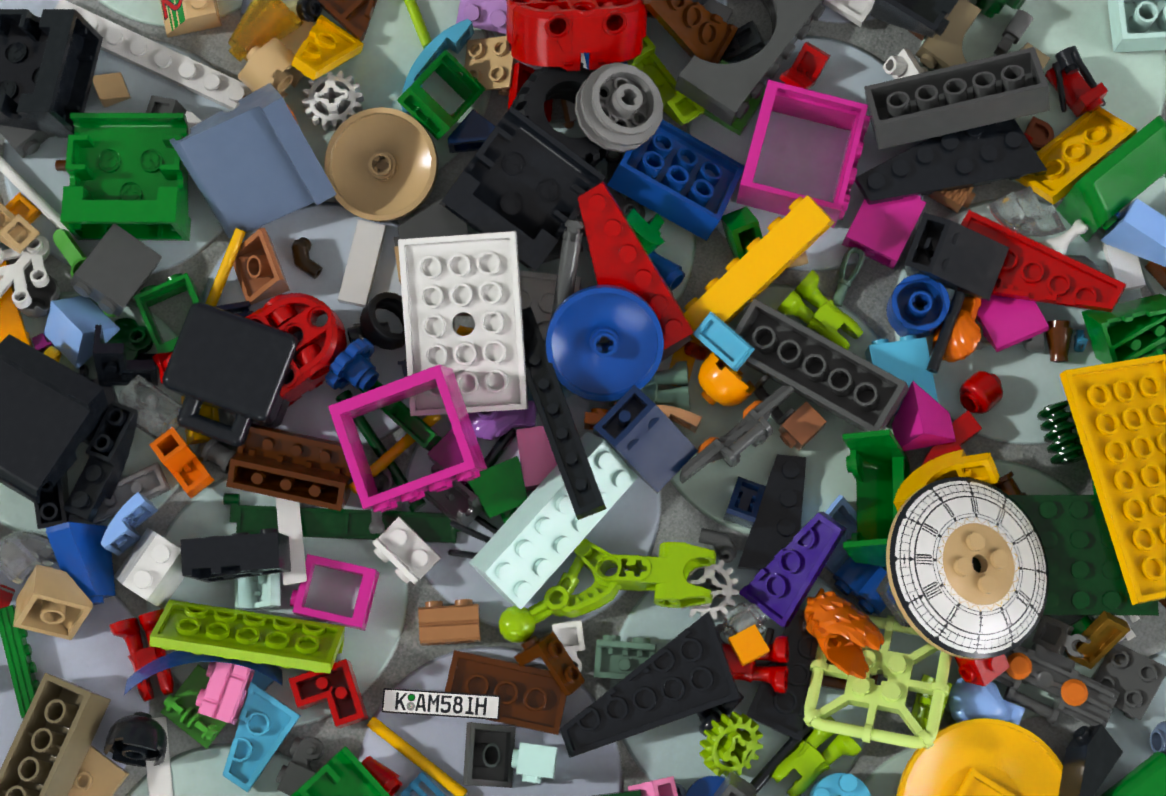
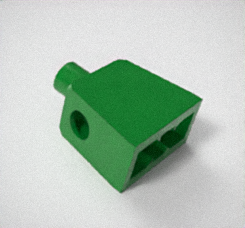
M518 456L480 471L481 477L465 482L469 489L478 496L483 512L488 519L500 514L503 523H505L517 510L516 507H519L527 499Z

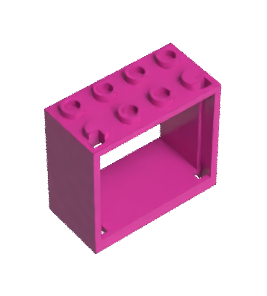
M768 80L736 203L786 216L790 212L788 207L800 196L803 199L806 197L805 195L753 182L771 112L786 114L850 131L832 202L813 198L835 222L831 226V228H834L837 220L843 221L851 195L849 194L856 178L857 163L862 154L864 136L870 123L871 116L866 115L868 105Z
M439 364L328 406L363 509H373L374 513L398 508L397 502L409 501L410 503L426 497L424 493L426 491L441 492L453 487V481L468 482L481 477L480 471L487 469L453 369ZM438 387L464 462L378 493L353 418Z

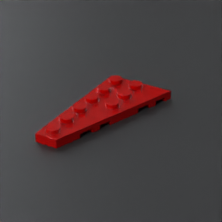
M604 181L578 196L597 284L623 287L642 297L652 307L659 319L664 339L663 350L693 334L694 329Z
M971 210L967 212L961 223L962 226L1009 247L992 295L1112 312L1126 288L1125 283Z

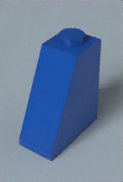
M66 522L47 527L46 534L60 569L70 575L92 601L93 605L103 604L104 598L116 596L112 552L106 550L101 545L108 526Z

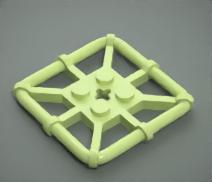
M868 615L869 619L879 629H884L885 631L883 636L884 644L879 651L866 646L865 648L862 647L865 661L869 666L865 679L847 675L835 665L826 663L827 658L818 644L815 660H812L810 664L812 674L804 705L805 717L803 720L808 727L824 732L860 738L865 743L876 741L912 749L925 748L926 750L934 746L933 742L939 731L944 698L948 696L950 689L947 682L952 655L940 652L935 682L928 683L912 680L913 666L938 651V649L927 643L911 654L889 651L893 631L919 636L907 621L896 620L895 616L887 615V618ZM883 674V677L888 680L882 681L881 685H876L875 680L871 677ZM823 675L847 680L843 695L820 709H816ZM909 691L932 695L926 731L922 729L906 707ZM847 705L868 708L864 726L827 720L826 718ZM877 710L899 714L914 736L874 729Z

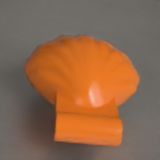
M965 297L942 360L956 362L965 359L976 350L982 337L981 329L975 321L978 309L981 306L980 298ZM943 322L939 326V328L934 332L932 344L933 349L938 339Z

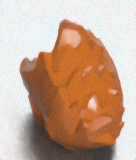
M820 588L815 597L806 598L807 605L804 611L806 629L817 639L820 649L826 658L847 675L865 679L869 666L865 661L862 647L865 648L867 646L879 651L880 644H884L883 634L869 619V616L855 608L853 603L840 597L835 591L825 592L823 588Z

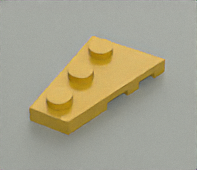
M320 14L315 26L311 28L308 37L296 52L291 65L304 76L314 81L360 54L364 43Z

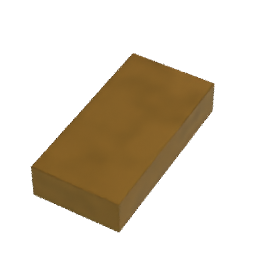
M1103 611L1081 634L1091 640L1090 644L1080 641L1076 645V650L1084 654V658L1070 655L1067 649L1065 650L1069 659L1092 669L1130 631L1129 625L1126 621Z

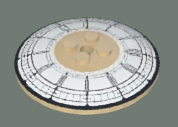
M950 477L923 486L914 492L897 512L889 531L886 546L887 575L898 608L909 625L920 637L938 650L963 659L981 660L997 657L1014 650L1032 634L1043 615L1048 598V561L1036 527L1023 508L1014 499L987 482L968 477ZM973 557L977 558L981 563L980 572L975 571L973 568Z

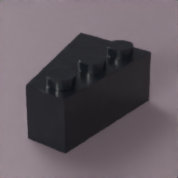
M275 528L262 529L258 534L240 532L234 533L232 536H211L180 540L182 576L210 583L291 572L289 536L279 533L278 529Z

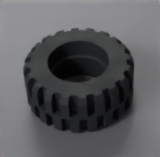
M581 63L580 71H566L561 67H542L540 70L536 69L517 93L512 107L592 167H595L610 150L603 149L592 142L587 136L571 138L560 134L550 125L544 112V102L550 99H563L575 104L576 94L581 85L595 70L584 68L583 63ZM602 89L600 90V95L607 97V92Z

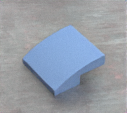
M137 492L114 516L104 533L101 545L106 550L120 556L139 541L141 536L135 529L158 511L150 500Z

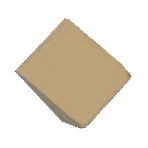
M121 72L93 76L92 82L104 108L131 98Z

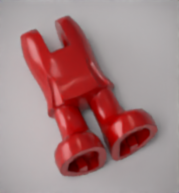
M164 609L151 611L138 616V618H129L109 625L110 631L114 636L125 640L130 653L128 658L133 665L134 673L146 664L166 655V650L150 646V635ZM139 621L148 640L149 647L143 648ZM170 668L156 673L163 695L174 693V681ZM150 677L137 684L138 692L144 702L154 699Z
M777 636L772 644L767 645L770 649L768 654L745 666L741 665L731 645L722 643L734 680H744L752 683V681L767 682L771 684L775 692L786 694L789 674L788 666H756V660L788 663V636Z

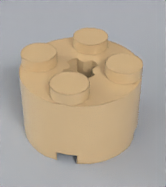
M274 37L261 48L254 46L246 55L248 62L238 74V79L252 92L271 83L284 99L288 95L285 90L290 85L295 88L303 74L291 65L295 54L278 38Z

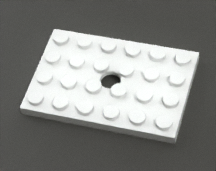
M517 232L398 239L407 376L440 364L453 369L468 413L528 409ZM462 312L470 314L475 321L474 330L467 336L459 335L453 328L454 318ZM438 387L409 397L410 416L447 414Z

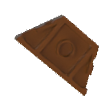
M318 0L321 7L349 33L361 42L364 40L377 0Z

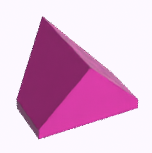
M912 381L909 391L904 397L891 424L893 435L903 451L956 442L950 413Z

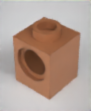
M806 401L781 424L778 431L781 433L780 438L788 447H795L799 451L824 428L827 421Z

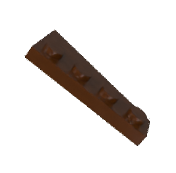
M691 0L643 1L646 9L691 58L695 55L702 60L718 64L738 30V27L726 23L722 17L710 13L698 2Z

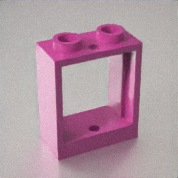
M307 554L305 561L307 581L300 583L298 590L294 589L290 599V607H293L292 612L298 616L365 631L380 573L376 569ZM315 565L363 576L352 618L304 607Z

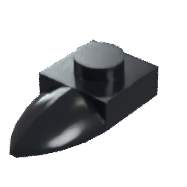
M753 20L738 28L720 61L737 56L742 60L765 47V43Z

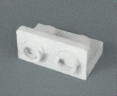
M398 517L372 542L376 547L374 553L385 563L390 560L397 567L394 572L406 584L409 581L416 584L442 558L401 517Z

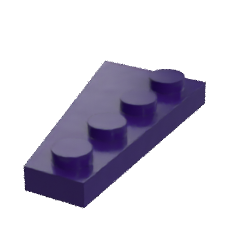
M824 511L818 512L793 537V540L785 548L781 549L774 556L775 558L765 568H762L747 586H744L739 591V594L781 627H788L847 528Z

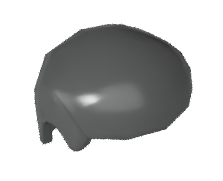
M48 275L50 281L45 287L37 288L33 285L32 281L26 283L32 302L27 308L17 309L27 317L40 318L48 316L51 301L60 300L58 283L50 275Z

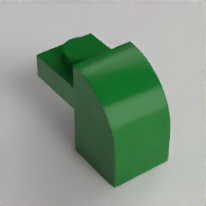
M634 208L625 215L648 255L665 242L660 237L661 233L659 231L665 221L658 214L653 216L648 222Z

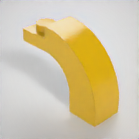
M964 449L950 452L926 462L913 471L900 485L894 499V505L897 511H899L900 507L914 492L925 485L944 478L968 477L989 484L998 483L1000 475L990 452L966 456Z

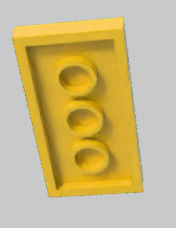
M1101 107L1092 113L1087 111L1036 152L1047 169L1044 175H1028L1015 180L1054 205L1067 195L1085 174L1137 133V129Z

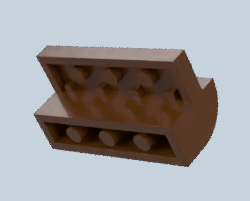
M252 424L246 442L239 446L237 453L230 458L226 487L342 511L351 493L348 485L353 482L340 442Z

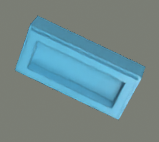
M711 311L693 333L697 339L736 372L755 350L753 346Z

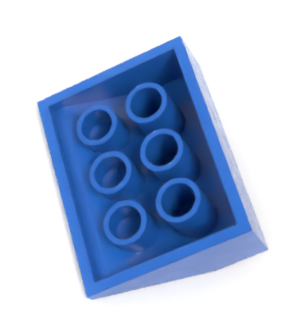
M662 119L657 131L648 141L635 150L625 151L607 186L707 241L720 222L745 166Z

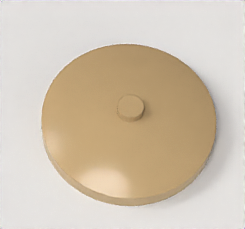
M378 107L366 109L352 115L336 129L326 149L324 168L326 176L337 193L334 196L335 199L346 210L369 221L389 222L410 215L427 200L437 179L438 156L431 136L416 119L397 109Z

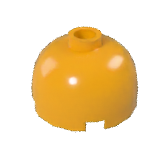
M713 352L704 360L698 373L699 384L704 390L701 396L713 406L716 402L725 407L737 406L748 399L756 388L750 380L745 384L742 381L743 373L740 370L737 372L732 370Z

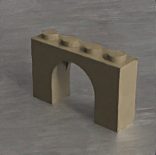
M959 0L947 17V20L950 22L941 36L936 34L933 38L927 37L915 56L920 58V62L924 66L931 69L934 68L935 70L967 63L962 51L963 38L981 9L968 0ZM1027 42L1020 50L1034 46ZM1035 48L1042 69H1044L1050 57Z

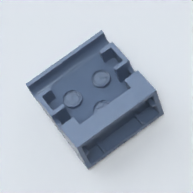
M271 83L238 101L239 106L227 113L221 110L191 127V133L180 140L172 138L169 140L228 238H232L235 228L247 233L314 202L318 206L337 195L283 97Z

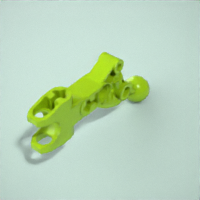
M583 539L574 549L576 557L567 573L563 572L557 585L546 591L542 601L529 608L508 607L501 613L499 630L504 639L510 642H525L533 635L536 624L549 616L574 618L587 614L613 600L619 590L655 591L654 603L668 608H686L712 603L713 594H711L710 589L689 584L687 579L689 573L695 568L716 564L715 551L685 542H663L660 544L658 557L610 554L589 540ZM583 566H585L593 574L595 581L591 587L579 594L573 595L579 583L577 577ZM617 568V572L614 575L605 576L607 570Z

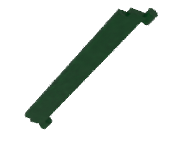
M224 493L223 503L224 505H231L230 523H237L236 533L248 532L250 534H258L262 529H278L276 506L239 505L240 494ZM300 507L303 537L375 540L381 535L369 532L371 510L342 509V511L327 508ZM386 511L382 514L385 530L398 517H401L425 542L456 543L457 532H461L450 525L451 520L443 513Z

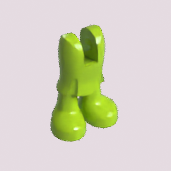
M812 270L781 303L777 310L784 315L796 316L805 322L808 328L813 329L819 335L848 350L850 348L849 342L837 330L841 328L854 339H858L863 334V331L857 322L834 304L832 299L828 300L818 289L819 275ZM801 297L807 300L813 306H815L818 310L814 313L810 308H808L804 304Z
M831 716L826 718L827 720L835 721ZM814 728L806 740L802 739L798 748L777 766L771 777L779 783L795 769L801 777L793 783L786 793L789 796H799L811 786L821 773L829 770L830 765L842 755L854 757L862 751L861 747L850 736L838 734L828 747L820 753L817 748L835 733L824 732Z

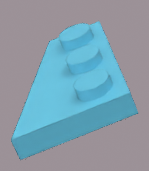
M250 682L244 708H242L240 721L230 748L223 776L244 791L249 792L301 715Z

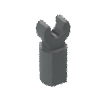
M1023 10L1016 12L1004 30L1003 38L994 54H1006L1013 44L1018 43L1033 20L1030 14Z

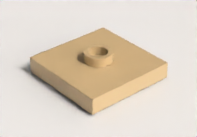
M90 745L68 796H113L129 773Z

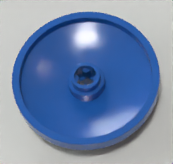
M615 285L590 286L570 295L554 312L546 332L547 359L549 363H552L560 383L572 393L593 401L620 400L633 385L642 389L655 375L663 356V332L659 319L652 307L633 291ZM604 336L609 340L606 343L599 342L601 337Z

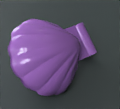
M528 401V409L468 413L476 437L491 441L508 433L512 428L535 427L537 408L534 401Z

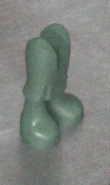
M679 361L670 369L656 371L652 379L640 390L657 405H673L690 411L687 361ZM671 384L676 386H682L672 389L658 390V385ZM619 400L609 401V406L613 407L615 402Z

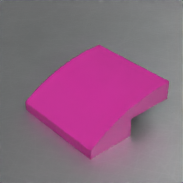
M991 295L989 301L981 299V306L978 309L976 319L983 328L984 337L996 352L1049 330V326L1035 301Z

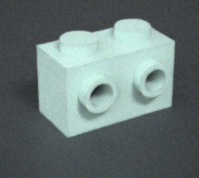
M520 742L519 749H513L511 767L517 768L516 774L522 776L523 782L541 784L542 778L554 780L558 749L552 746Z

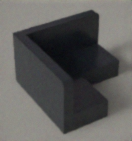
M95 325L93 357L99 385L158 386L159 368L153 360V356L156 354H139L136 360H127L124 343H105L102 325Z

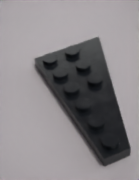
M1011 119L929 138L857 176L854 182L867 203L871 205L900 200L903 197L918 194L923 196L936 191H951L991 184V182L999 180H1015L1028 175H1044L1047 169L1016 120Z
M711 612L705 613L690 627L686 628L666 646L628 674L622 681L560 728L569 758L741 698Z

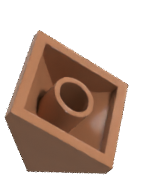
M259 228L241 244L233 264L244 297L251 305L290 291L271 238L265 228Z

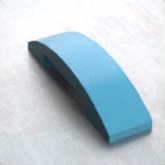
M466 19L449 27L424 48L408 73L402 94L445 49H451L457 54L461 51L474 34L472 21ZM401 105L403 112L406 113V114H408V115H411V114Z

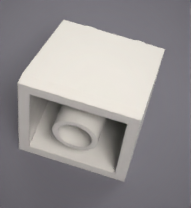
M147 528L114 575V578L146 601L163 609L185 577L182 576L181 549Z

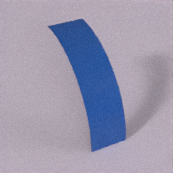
M176 651L146 664L130 676L126 682L124 695L137 684L158 672L171 667L196 662H223L248 667L272 678L282 686L283 677L282 670L276 665L255 664L250 661Z

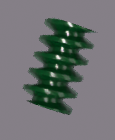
M1068 400L1048 405L1037 414L1038 420L1045 421L1040 425L1041 430L1049 432L1044 436V441L1052 443L1047 447L1048 453L1056 454L1050 459L1051 464L1054 465L1071 464L1086 458L1085 455H1079L1078 453L1083 448L1082 444L1075 443L1079 439L1078 433H1072L1076 425L1075 422H1069L1072 413L1065 409L1069 406Z

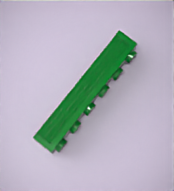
M377 380L367 391L383 386V384ZM402 401L380 408L424 449L430 451L442 439L420 417L410 416V408Z
M11 605L0 609V634L20 715L24 719L40 682L38 679L36 680L35 673L37 669L35 663L31 660L32 649L30 644H27V630L13 627L16 606Z

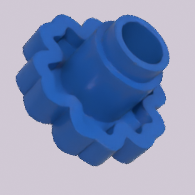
M358 338L350 343L345 351L341 352L330 365V371L325 376L326 383L334 390L338 388L343 389L349 384L356 389L369 390L379 378L376 367L370 362V357L375 352L374 345L366 338L362 340Z

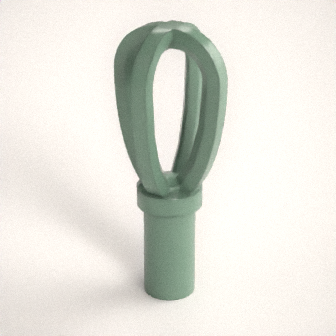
M857 247L848 248L841 262L839 279L837 281L838 285L832 298L834 304L838 307H842L848 288L851 287V282L859 273L865 260L864 251ZM852 253H857L859 257L858 263L851 276L845 279L849 256Z

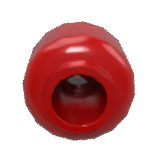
M986 371L974 373L959 389L962 406L971 413L984 414L989 412L1003 397L1000 379L995 374Z

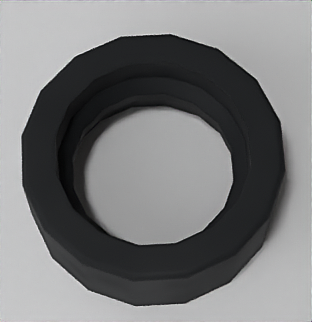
M391 292L377 294L362 310L360 316L361 329L365 337L373 345L382 349L395 350L405 344L402 296ZM377 309H386L394 313L402 324L403 332L400 334L392 333L384 329L379 324L375 311Z

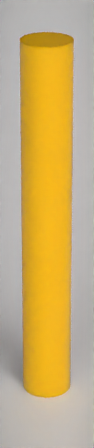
M235 228L205 304L217 306L245 237V231Z

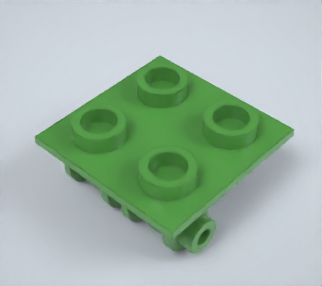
M198 664L177 692L165 699L163 703L165 707L160 713L207 749L227 722L197 713L199 706H196L197 696L202 688L206 689L209 677H206L207 670Z

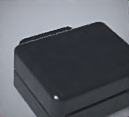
M202 302L194 303L188 311L162 378L166 388L185 397L177 417L178 424L185 429L236 447L242 446L246 442L253 422L270 428H276L281 425L290 403L285 399H281V388L284 384L290 383L294 378V372L290 368L292 359L295 362L297 361L296 355L299 352L296 349L301 340L286 331ZM202 404L236 415L232 426L199 415Z

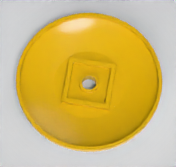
M988 718L963 720L940 729L933 742L934 746L927 750L925 748L917 749L902 773L896 796H1058L1063 765L1057 755L1042 739L1019 725Z

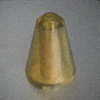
M251 0L228 41V44L231 46L228 51L238 61L241 62L243 59L248 61L246 55L254 46L261 48L274 37L281 41L300 28L304 22L281 0Z

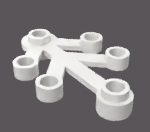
M39 235L21 253L11 248L5 250L0 248V264L6 260L19 258L14 264L0 267V298L14 283L15 291L12 294V300L19 309L27 308L32 302V298L27 291L25 269L31 262L33 271L30 273V279L33 285L37 288H42L50 281L44 265V260L48 258L51 248L47 238Z

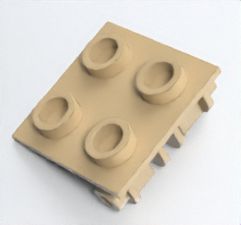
M506 36L468 40L464 68L486 88L485 91L499 90L500 95L508 96L512 83L513 66L516 62L514 61L515 58L511 56V51H509V42Z

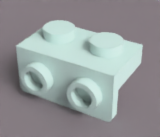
M280 573L234 579L235 608L261 610L281 606Z

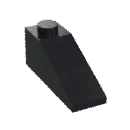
M1102 724L1090 727L1082 726L1074 732L1073 739L1066 748L1058 796H1094L1122 755L1123 751Z

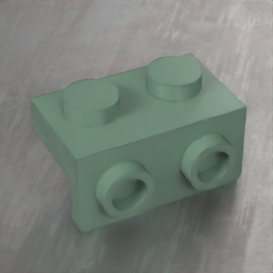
M603 635V640H596L593 678L623 680L656 653L657 644H650L651 639L633 637L632 642L620 641L621 636Z

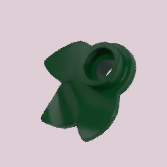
M131 318L115 320L114 323L120 330L106 343H124L127 360H136L139 354H144L152 348L153 341L147 327L139 326Z

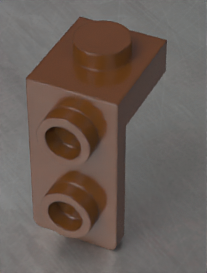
M554 631L539 639L536 635L532 636L521 644L523 650L514 656L520 667L541 657L566 696L574 693L585 683L579 669L575 666Z

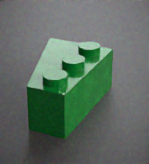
M1162 294L1117 303L1112 312L1092 309L1082 311L1095 358L1104 364L1136 359L1166 342V296Z

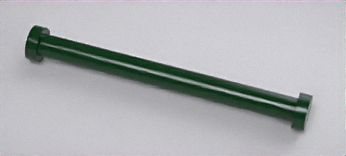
M346 390L339 394L335 400L338 403L351 398L353 394L350 390ZM364 415L353 418L354 423L377 457L380 458L387 451ZM395 461L387 466L397 486L409 483ZM424 499L410 502L408 508L411 512H416L426 502Z

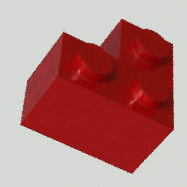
M344 659L335 662L330 674L309 671L289 678L297 708L304 710L328 701L335 727L340 729L369 719L349 660Z

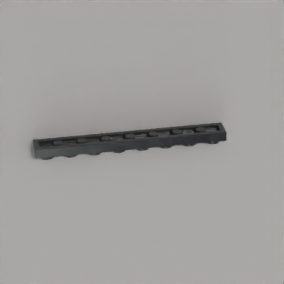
M530 306L522 310L526 380L575 515L580 520L607 508L552 363L548 362L546 345Z

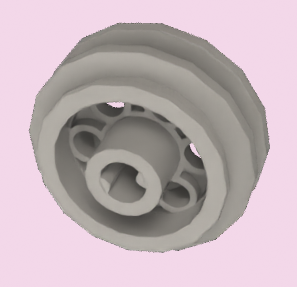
M618 62L601 66L583 82L576 94L575 113L579 126L592 142L606 150L625 152L637 149L655 134L662 122L663 102L658 87L649 75L635 66ZM604 89L607 92V97H602L600 90ZM634 115H638V123L634 120ZM617 122H620V123H622L624 126L618 125V124H616V123H617Z

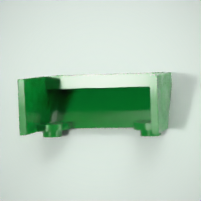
M1159 115L1085 174L1056 208L1071 226H1073L1076 220H1083L1088 230L1080 236L1086 242L1100 228L1106 231L1119 220L1116 217L1119 211L1159 178H1166V121L1162 116Z
M890 429L843 434V441L850 449V455L846 457L847 471L852 473L856 479L857 532L852 533L851 539L843 542V548L856 563L886 567L888 535L898 512L894 505V499L900 485L911 474L909 459Z

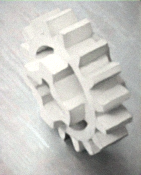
M341 70L337 73V76H333L332 71H329L326 77L321 76L316 82L309 80L308 83L311 89H303V94L306 98L302 100L304 108H307L305 110L307 118L312 117V122L315 126L322 122V128L325 131L329 125H333L336 131L339 125L356 114L355 112L363 111L360 102L364 101L362 93H359L361 91L359 83L353 84L354 79L351 75L344 79V74ZM332 98H335L334 103H331ZM325 111L329 116L324 115L320 112Z
M723 560L717 565L698 567L689 573L687 579L689 584L703 586L705 582L710 583V588L715 590L711 591V594H713L712 600L716 597L725 598L722 603L713 608H710L711 603L690 606L689 617L692 618L696 613H699L700 617L710 611L713 621L717 620V612L724 616L728 614L726 605L730 607L735 606L736 603L731 599V596H738L739 591L733 589L732 586L736 585L739 581L736 578H730L733 572L732 568L726 571L723 569ZM704 570L703 576L698 580H689L694 573ZM715 572L724 579L725 584L718 582L714 576Z

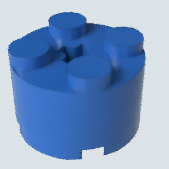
M924 274L911 275L904 278L891 294L886 308L887 318L892 328L900 337L907 335H916L917 338L928 337L944 321L950 307V299L946 288L940 282H936L930 276ZM916 303L917 307H922V311L914 308L913 304Z

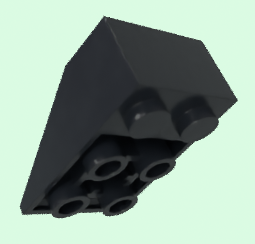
M924 212L906 257L904 267L907 276L924 274L930 276L936 282H940L945 288L961 291L989 301L1009 247L954 221Z

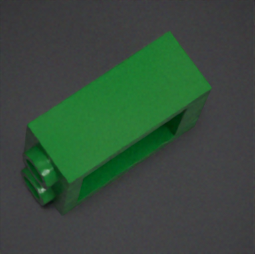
M445 49L397 101L439 140L479 98L486 88ZM434 71L465 100L451 116L421 87Z
M182 273L174 274L166 279L167 282L157 286H146L140 290L139 294L134 296L158 353L173 352L178 337L164 343L149 307L187 290L193 304L202 302L192 279L187 273L183 275Z

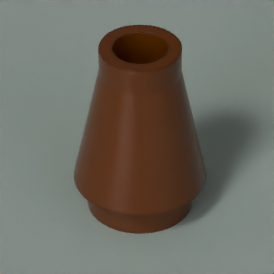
M1047 321L1049 330L1045 332L1050 353V362H1068V353L1074 328H1071V321Z

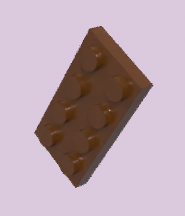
M454 650L445 692L499 695V720H485L559 735L567 696L550 671L525 665L520 667L516 663Z

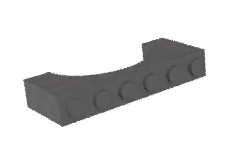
M761 0L768 10L772 22V37L766 46L754 56L731 64L711 63L694 55L678 75L675 90L731 126L736 118L742 119L750 107L749 101L752 98L757 99L765 88L763 83L766 79L772 80L781 67L779 65L780 61L783 58L787 60L796 47L794 43L797 39L802 41L811 28L809 26L812 20L818 21L826 8L823 6L824 0Z

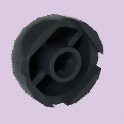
M136 712L134 715L125 716L113 724L106 738L104 753L107 755L110 751L113 753V760L126 765L145 767L146 760L155 761L154 766L160 765L164 762L166 754V732L157 721L152 719L150 714Z

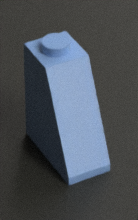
M1136 198L1116 216L1119 220L1106 230L1100 241L1166 267V217Z

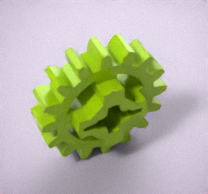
M732 711L730 718L724 713L721 714V721L719 723L712 720L713 728L711 730H704L707 739L700 741L699 744L705 749L699 754L705 760L703 764L720 777L723 774L727 777L730 771H734L740 776L744 766L748 769L751 768V759L758 760L759 756L755 752L762 749L763 745L757 740L761 739L763 734L758 731L760 726L744 713L739 715L737 712Z

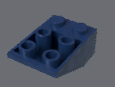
M635 385L593 427V434L605 439L630 469L657 494L681 470L682 466L698 452L695 446L661 409Z

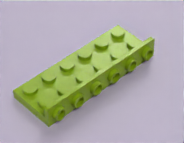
M169 599L150 635V646L164 650L191 652L196 655L204 654L224 659L250 661L255 664L263 663L288 669L296 668L309 670L314 673L330 674L337 654L343 651L345 626Z

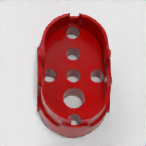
M507 0L506 38L509 42V51H511V56L520 62L542 67H561L566 71H580L581 53H589V70H596L610 63L634 59L641 54L643 38L646 37L647 9L643 4L644 0Z
M290 293L277 295L270 299L262 308L246 317L291 334L303 331V338L296 349L299 352L296 355L297 361L295 362L292 359L290 368L294 372V378L290 383L282 386L280 393L281 399L290 402L289 406L300 399L301 395L307 391L310 392L323 384L326 380L325 376L330 371V365L347 347L345 328L341 319L323 301L308 294ZM327 314V323L324 326L317 327L316 321L318 317Z

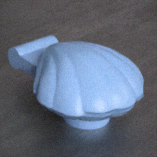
M962 677L957 679L951 687L947 704L951 716L956 722L988 718L1019 725L1025 711L1023 707L1002 699L995 682H990L984 687L967 683Z

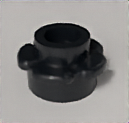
M299 0L296 5V12L301 20L316 22L322 12V7L318 0Z

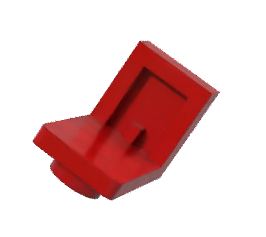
M805 42L792 67L783 72L779 79L785 82L784 84L809 89L815 85L831 55L809 42Z
M1052 67L1045 73V77L1058 92L1056 74ZM1062 71L1066 104L1077 118L1087 111L1089 113L1094 112L1104 104L1102 99L1108 90L1102 82L1091 89L1078 71L1070 75H1066L1065 71Z

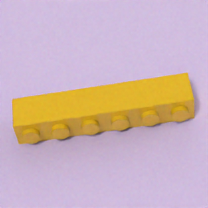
M807 195L803 199L800 196L788 207L790 212L783 219L781 217L776 218L767 227L769 232L762 239L760 237L755 238L746 247L748 252L741 259L738 257L733 259L726 266L727 272L720 279L715 277L705 286L706 293L699 299L694 297L685 305L684 309L686 312L684 315L694 331L710 311L728 325L753 299L759 296L835 223L812 197Z

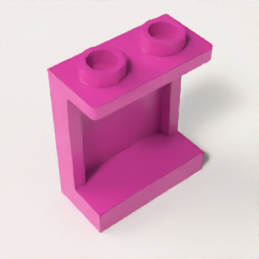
M919 195L903 197L900 200L869 205L864 198L842 245L848 248L857 247L864 251L866 257L894 269L927 202L922 201Z

